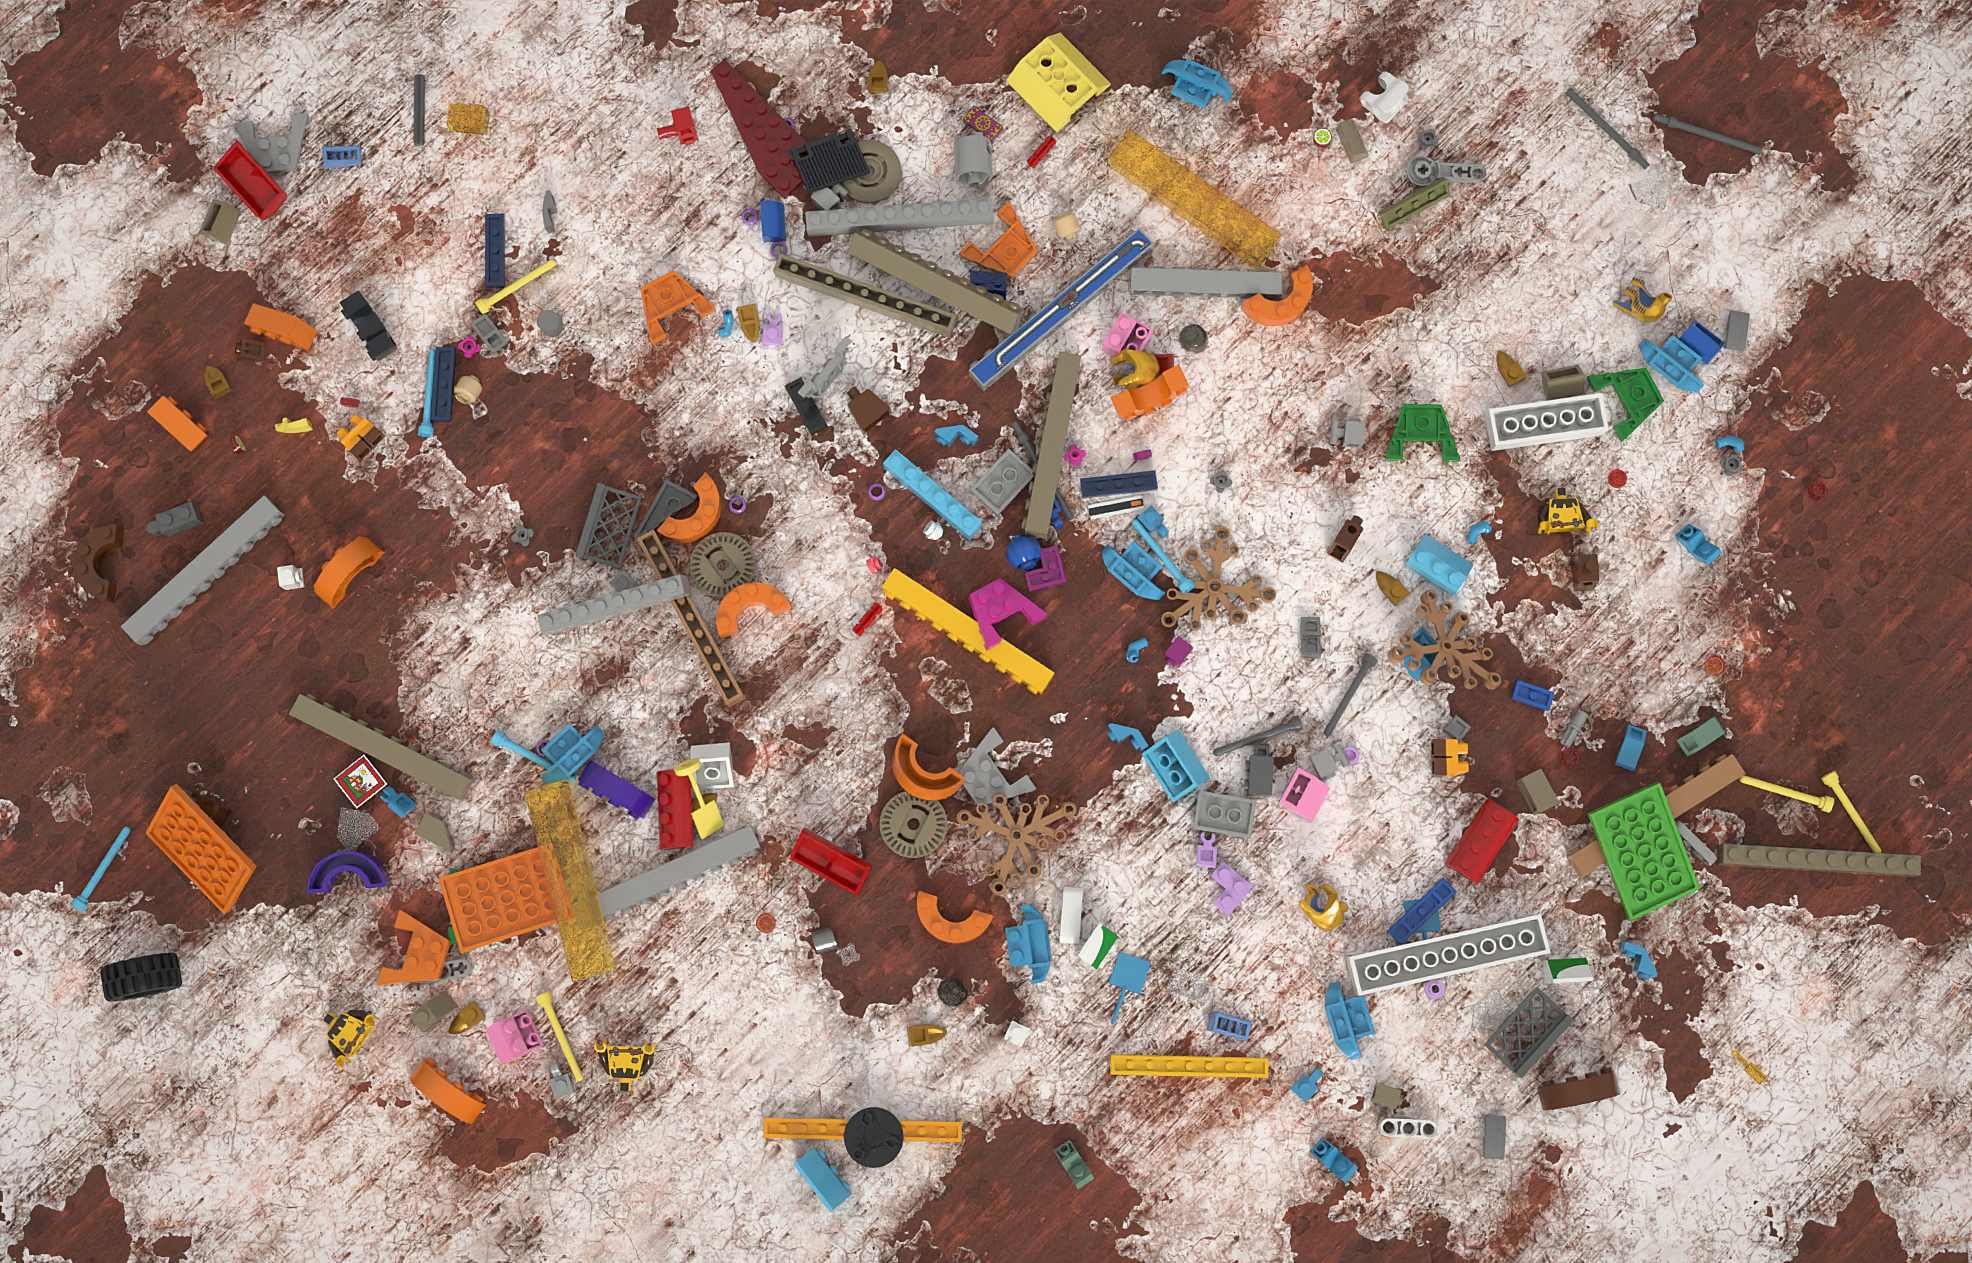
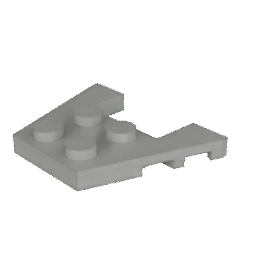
M307 113L291 115V134L256 139L253 121L235 123L247 151L268 174L296 171L298 169L303 137L306 135L305 129L307 122H309V115Z
M845 336L835 348V356L832 359L829 358L824 363V369L820 373L817 372L811 381L808 379L798 391V394L803 398H810V396L812 398H820L844 369L847 359L845 355L849 352L847 347L851 344L849 338Z
M994 727L988 732L958 772L965 778L963 786L976 805L980 803L992 804V796L999 792L1005 794L1008 799L1037 790L1027 775L1014 784L1009 785L989 757L988 753L1004 742ZM1000 796L996 798V802L1003 800Z

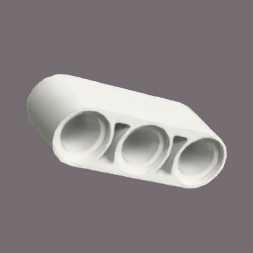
M1063 887L1059 943L1079 944L1083 888Z
M1383 1118L1377 1125L1379 1133L1389 1137L1433 1138L1438 1132L1435 1122L1422 1119ZM1389 1121L1392 1124V1130L1386 1133L1383 1130V1125ZM1409 1122L1412 1125V1131L1406 1134L1403 1131V1126ZM1427 1123L1432 1127V1131L1428 1135L1423 1132V1126Z

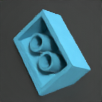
M1426 533L1405 563L1406 567L1452 597L1457 593L1474 566Z
M1179 729L1165 736L1142 753V756L1172 802L1177 801L1210 779Z
M814 1147L793 1165L831 1212L852 1195L849 1192L852 1189L845 1180L841 1181L838 1178L839 1172L833 1164L828 1165L825 1161L827 1158L825 1153L820 1148L817 1150Z

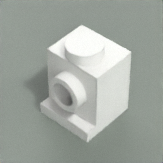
M293 565L277 567L280 587L285 590L305 587L302 568H296Z
M1012 1021L1004 1039L1022 1047L1030 1029Z

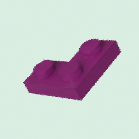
M1057 545L1041 549L1040 559L1043 568L1025 572L1029 592L1066 583Z

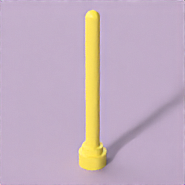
M549 260L490 298L479 299L475 304L482 314L489 312V309L492 308L491 305L556 265L555 260Z
M1836 771L1821 778L1822 781L1829 788L1832 787L1873 853H1881L1879 845L1840 787L1839 776Z
M1745 775L1739 778L1742 783L1818 805L1821 811L1828 813L1831 812L1834 804V798L1829 796L1818 798Z
M550 991L535 997L538 1005L544 1007L575 1079L581 1081L583 1079L582 1072L551 1005L553 997Z

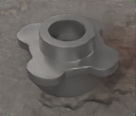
M1429 129L1418 133L1417 138L1421 142L1420 147L1426 150L1430 146L1436 147L1438 145L1434 130Z
M1732 454L1728 459L1720 461V465L1724 467L1727 476H1732L1734 472H1740L1743 469L1741 461L1735 454Z
M1223 470L1219 471L1215 477L1210 478V484L1216 487L1218 493H1222L1226 487H1230L1233 483Z
M518 525L515 534L512 535V541L528 546L534 531L524 528L523 525Z

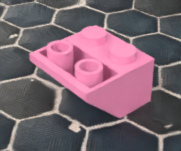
M1121 312L1103 342L1102 351L1111 356L1117 355L1124 349L1143 351L1154 330Z
M1297 768L1278 805L1313 822L1330 788L1315 776Z
M528 1010L499 1020L485 1029L501 1065L544 1046Z

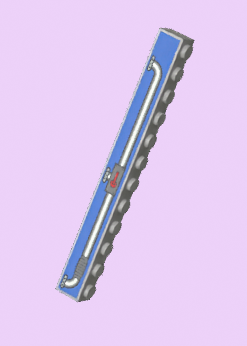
M1140 228L1136 231H1130L1123 242H1117L1111 248V252L1107 255L1105 253L1101 255L1093 267L1092 265L1088 266L1083 271L1084 274L1081 277H1075L1069 283V287L1065 290H1059L1051 302L1046 301L1041 306L1039 312L1032 313L1026 319L1027 322L1022 326L1019 324L1018 330L1008 338L1006 336L998 342V346L986 351L983 355L984 358L980 361H974L969 367V376L984 392L1129 271L1131 267L1147 256L1154 248V243Z

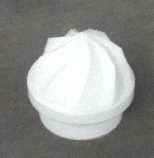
M931 520L925 526L923 533L926 534L928 539L937 540L942 536L943 529L940 523Z

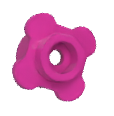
M472 336L467 337L458 345V348L464 352L466 358H471L475 352L481 350V346L476 344L475 338Z
M1075 444L1069 446L1068 453L1064 454V460L1069 461L1074 466H1079L1082 458L1086 456V451L1080 450Z

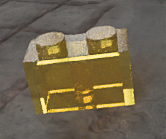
M460 102L449 104L446 125L450 132L487 135L490 113L485 106L475 104L474 106H468Z

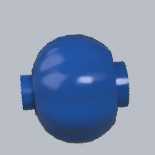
M1022 534L1012 537V542L1006 550L1008 563L1014 568H1022L1023 571L1037 565L1036 562L1041 556V547L1038 541L1032 537H1023Z

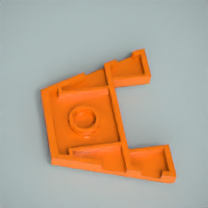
M1007 202L997 213V216L1010 228L986 253H983L970 241L959 252V256L1013 279L1038 253V250L1027 231H1025L1019 217L1014 212L1011 203Z
M674 270L640 288L649 339L652 346L667 338L658 322L664 317L690 303L694 304L701 318L716 311L714 305L710 304Z
M399 910L394 927L413 932L402 970L398 971L382 967L377 984L386 986L388 984L440 980L451 941Z

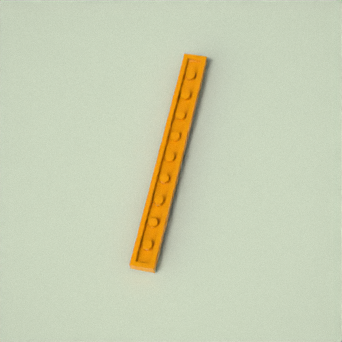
M764 1118L763 1138L844 1140L845 1128L850 1119ZM899 1120L903 1129L904 1141L962 1142V1122Z

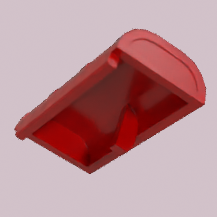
M237 140L213 167L214 171L254 215L261 220L273 216L287 199V193L282 190Z
M674 769L658 771L656 775L659 850L694 847L690 778L688 775H676Z
M1486 799L1444 865L1478 885L1518 824L1519 819L1507 809Z
M805 827L802 829L789 858L856 896L862 889L873 867L872 864Z

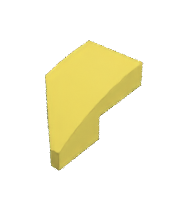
M283 418V423L275 425L276 431L284 433H300L313 430L311 422L306 418L291 422L288 418Z

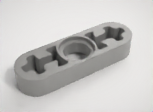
M1675 819L1674 821L1682 842L1704 864L1711 866L1717 860L1716 855L1681 821Z
M465 959L445 962L444 966L448 968V975L446 977H440V980L418 983L429 984L467 977L472 972V964ZM461 963L467 966V969L462 974V971H453L451 964H453V968L460 967Z

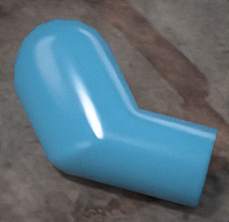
M725 310L723 311L725 327L718 328L720 337H729L734 324L732 311Z
M1728 435L1715 440V445L1718 449L1730 445L1734 447L1736 452L1744 450L1745 443L1738 437Z
M1481 521L1472 525L1466 542L1475 545L1478 535L1490 533L1492 526L1487 521Z
M1145 637L1129 644L1126 658L1129 662H1137L1140 649L1148 646Z

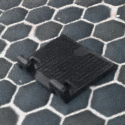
M852 129L845 130V133L841 135L836 133L805 143L804 147L798 149L796 147L789 149L808 194L870 174ZM849 140L848 143L841 144V142ZM808 154V156L800 158L801 155Z

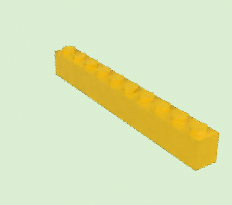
M893 569L882 585L883 594L891 600L897 599L900 601L899 605L906 610L912 609L921 620H929L932 622L931 626L938 631L944 630L953 641H961L964 643L963 647L970 652L976 651L980 654L979 658L985 662H993L996 664L995 668L1002 673L1008 672L1012 675L1011 679L1017 683H1025L1028 685L1027 689L1032 693L1037 694L1038 692L1042 695L1054 677L1053 671L1004 639H1002L1000 644L986 651L982 634L979 632L978 622L897 569Z

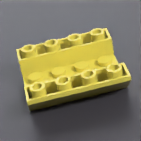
M1061 33L1046 37L1020 60L1006 80L1056 133L1070 122L1071 115L1094 94L1098 97L1111 85ZM1047 59L1051 61V65L1044 67L1041 62ZM1069 85H1073L1077 90L1074 93H1070L1066 88Z

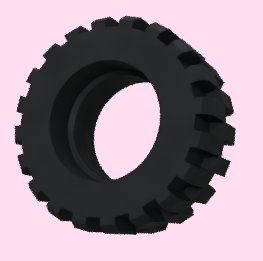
M161 953L130 958L105 965L100 971L104 998L109 1002L156 995L175 990L182 985L179 959L175 953Z

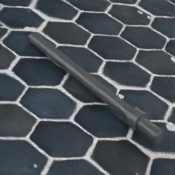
M1571 88L1565 92L1572 101L1628 153V157L1632 161L1635 160L1644 170L1650 166L1640 155L1641 152L1637 148H1633Z
M1655 113L1653 117L1654 121L1667 124L1666 127L1673 129L1676 127L1760 155L1762 152V147L1679 121L1678 118L1673 116L1667 117Z
M1015 421L1011 425L1018 435L1019 443L1025 447L1033 463L1038 464L1039 457H1035L1036 451L1030 443L1029 435L1023 431L1019 422ZM1056 488L1055 498L1066 519L1070 521L1075 517L1058 488Z

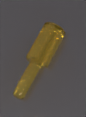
M1736 1050L1731 1053L1745 1067L1744 1071L1759 1085L1766 1080L1767 1076L1752 1062L1748 1063Z

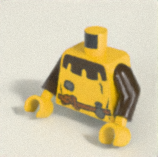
M1566 488L1555 489L1556 499H1550L1544 504L1537 516L1539 534H1541L1542 530L1547 534L1581 531L1585 525L1587 532H1590L1591 527L1598 530V521L1592 519L1589 512L1582 503L1578 502L1577 498H1567Z
M365 1010L342 1012L339 1017H336L331 1012L326 1015L323 1022L331 1027L326 1036L329 1038L328 1044L332 1055L336 1059V1066L344 1070V1063H351V1060L347 1057H354L372 1029L376 1027L373 1025V1021L375 1019L379 1020V1017L371 1015Z
M603 1039V1045H599L597 1040H595L594 1049L598 1052L600 1063L606 1074L610 1075V1078L620 1079L619 1090L631 1091V1079H641V1076H645L653 1065L656 1042L653 1043L652 1047L647 1045L648 1041L646 1040L643 1047L607 1046L606 1048L607 1040Z

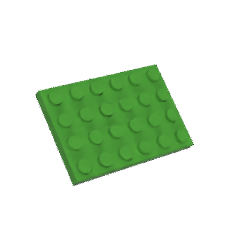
M1655 782L1587 813L1628 920L1632 921L1700 889L1661 783Z

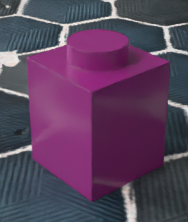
M1178 636L1163 656L1165 662L1173 668L1175 666L1179 668L1194 647Z

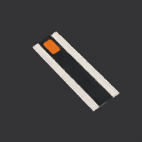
M1142 495L1091 504L1088 505L1090 519L1092 520L1143 510L1144 504Z

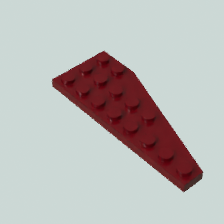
M723 59L711 70V74L758 173L785 200L803 183L789 149L804 147V144L807 142ZM808 154L801 155L800 158L808 156Z

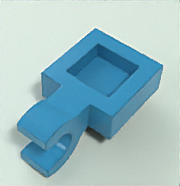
M1152 505L1137 517V520L1149 533L1155 530L1162 539L1169 534V530L1161 524L1164 518Z
M390 786L386 787L383 790L384 794L380 796L384 802H389L388 807L401 818L414 810L417 805L403 792L398 795Z
M1316 1068L1308 1078L1303 1074L1290 1089L1304 1102H1307L1319 1088L1314 1083L1324 1073Z

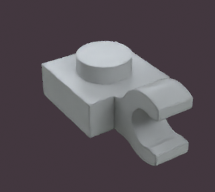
M556 1062L549 1065L554 1076L549 1082L555 1099L575 1092L569 1073L563 1075L560 1063Z

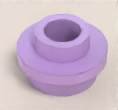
M1437 979L1429 980L1424 987L1425 994L1431 999L1440 998L1445 990L1443 983ZM1433 985L1438 987L1436 993L1431 990Z

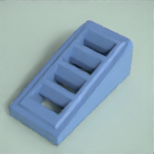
M322 146L323 169L362 165L360 146ZM351 152H355V159H352ZM344 153H347L348 160H344ZM336 154H340V160H336ZM328 155H332L333 160H329Z
M1212 1011L1207 1031L1248 1041L1252 1022ZM1225 1019H1226V1020H1228V1021H1227V1025H1226V1029L1223 1030L1224 1022H1225ZM1233 1021H1234V1022H1236V1023H1235L1234 1031H1233V1033H1232V1032H1231V1029H1232V1024H1233ZM1240 1024H1243L1242 1033L1239 1035Z

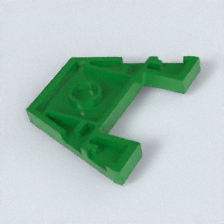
M1647 368L1624 370L1615 373L1608 372L1599 375L1592 374L1586 377L1593 392L1612 385L1625 408L1629 419L1613 427L1620 442L1624 441L1664 402Z
M1403 404L1385 460L1402 461L1403 442H1441L1442 462H1459L1460 455L1456 450L1455 441L1452 438L1442 405Z

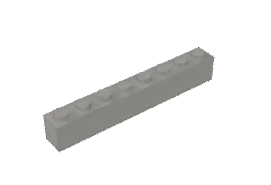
M1138 265L1135 268L1131 267L1130 295L1249 299L1260 293L1265 299L1280 300L1282 294V272H1277L1276 270L1258 272L1256 269L1240 271L1233 268L1228 271H1222L1220 268L1202 270L1200 267H1193L1191 269L1173 267L1172 269H1165L1163 266L1146 268V266Z
M679 574L537 615L541 634L551 635L692 594L687 576Z

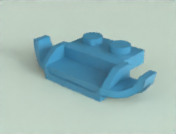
M1188 58L1187 60L1168 62L1161 72L1162 74L1167 72L1175 74V80L1177 81L1171 91L1172 95L1205 109L1210 97H1215L1217 93L1222 95L1227 103L1232 96L1231 88L1228 82L1220 76L1221 73Z
M1672 335L1661 349L1645 338L1638 345L1646 363L1677 388L1699 392L1704 386L1691 373L1702 357Z
M1135 541L1131 543L1122 555L1117 553L1109 544L1101 551L1102 557L1111 574L1136 595L1154 600L1161 599L1165 592L1151 581L1163 567L1161 563Z
M571 724L565 727L541 750L554 765L540 779L547 785L570 777L597 752L601 744L603 731L596 725L582 737Z
M1030 904L1022 905L1021 910L1025 915L1023 925L1005 928L1010 967L1029 965V968H1032L1033 974L1031 984L1041 983L1047 976L1050 963L1052 962L1047 922H1045L1040 912Z
M1340 981L1331 983L1326 994L1325 1009L1335 1042L1341 1051L1352 1060L1362 1058L1357 1038L1376 1033L1365 995L1346 1000L1341 990Z

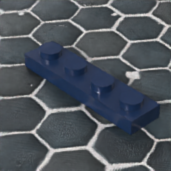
M504 213L485 214L486 288L505 287Z
M436 347L431 410L432 422H451L456 360L455 347Z
M1156 470L1080 479L1082 499L1158 490Z

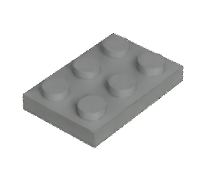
M1008 449L970 491L999 516L1030 481L1035 478V475H1032L1033 470Z
M1199 790L1193 829L1251 839L1257 800Z

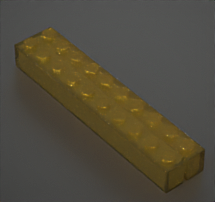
M1131 129L1127 131L1108 156L1107 166L1255 269L1259 270L1268 258V255L1271 254L1280 242L1281 233Z
M558 781L524 792L572 982L584 981L617 971L569 782Z

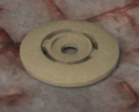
M875 140L859 141L857 143L863 155L877 156H864L867 166L873 167L875 172L872 176L864 175L840 184L849 192L848 196L858 202L875 203L889 197L899 185L901 179L899 158L888 145ZM863 184L865 186H872L877 184V186L870 188L862 187L861 185Z
M728 532L714 533L703 538L692 551L689 562L690 574L694 583L701 591L712 597L724 598L734 588L752 582L756 572L755 554L751 546L742 537ZM717 548H722V550H719V551H716L715 553H713V554L710 556L709 559L707 558V556H708L713 550H715V549H717ZM720 560H726L729 563L728 568L724 571L717 568ZM737 572H740L738 577L724 584V581L733 578Z
M904 791L891 798L883 808L880 817V832L886 845L896 854L907 858H920L934 852L943 842L947 832V816L938 800L920 799ZM912 805H917L925 808L929 812V815H926L923 811L919 809H913ZM912 818L917 819L920 823L916 830H911L908 827V821ZM901 833L905 838L915 840V843L903 841L898 834Z

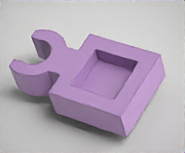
M768 312L767 319L770 324H764L762 343L763 345L782 346L783 326L778 325L782 321L781 313H778V318L773 320L771 319V312Z
M1202 832L1200 842L1203 845L1197 846L1196 866L1215 868L1217 847H1212L1215 841V834L1212 833L1211 840H1206L1204 838L1205 833Z

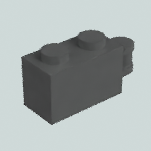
M188 502L155 515L156 521L150 522L147 525V531L154 536L164 534L170 537L202 525L204 521L199 507L193 502Z
M1255 743L1254 755H1250L1249 760H1245V772H1248V779H1244V791H1247V796H1272L1274 757H1269V744ZM1258 751L1265 752V756H1258Z

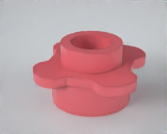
M870 555V559L866 560L868 569L872 574L876 572L882 573L881 568L883 565L879 557Z

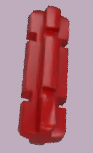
M1048 136L1044 140L1045 142L1036 149L1033 156L1028 158L1027 164L1030 167L1035 168L1039 164L1038 162L1050 151L1049 149L1053 148L1056 144V140L1053 137Z
M874 603L871 606V610H868L859 620V624L853 627V632L861 636L864 629L869 627L876 619V615L882 612L883 608L878 603Z

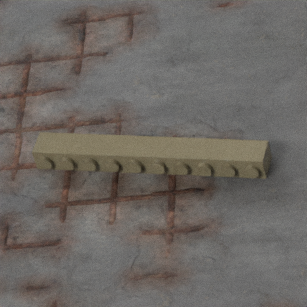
M861 229L854 233L848 250L849 254L1009 334L1018 330L1025 311L1020 308L1019 304L1008 302L1001 295L992 294L985 287L976 286L970 283L969 279L960 278L954 275V272L951 270L942 269L935 262L926 261L920 255L910 253L904 247L894 245L888 239L878 237L868 229Z
M781 253L773 269L775 277L948 338H951L957 322V315Z
M1059 351L1058 358L1054 357L1052 368L1056 369L1055 375H1051L1049 386H1052V392L1047 393L1046 404H1049L1048 410H1044L1042 419L1046 423L1045 428H1041L1039 434L1042 444L1041 446L1037 445L1035 457H1039L1038 464L1034 463L1032 475H1035L1034 482L1030 481L1029 493H1032L1031 500L1027 499L1025 510L1028 511V517H1024L1022 529H1025L1024 535L1043 539H1047L1082 355Z
M308 693L306 697L299 694L289 715L460 801L464 800L473 783V780L469 779L470 774L459 770L457 773L451 770L453 768L452 765L444 761L439 764L435 762L436 757L425 753L423 756L418 753V748L410 744L405 747L401 745L402 740L391 736L389 739L384 736V731L376 727L374 730L367 728L368 723L357 719L355 722L350 719L352 715L342 710L340 713L333 711L334 706L326 702L321 705L316 702L318 698Z
M1721 844L1717 846V865L1905 877L1921 875V856L1736 844Z

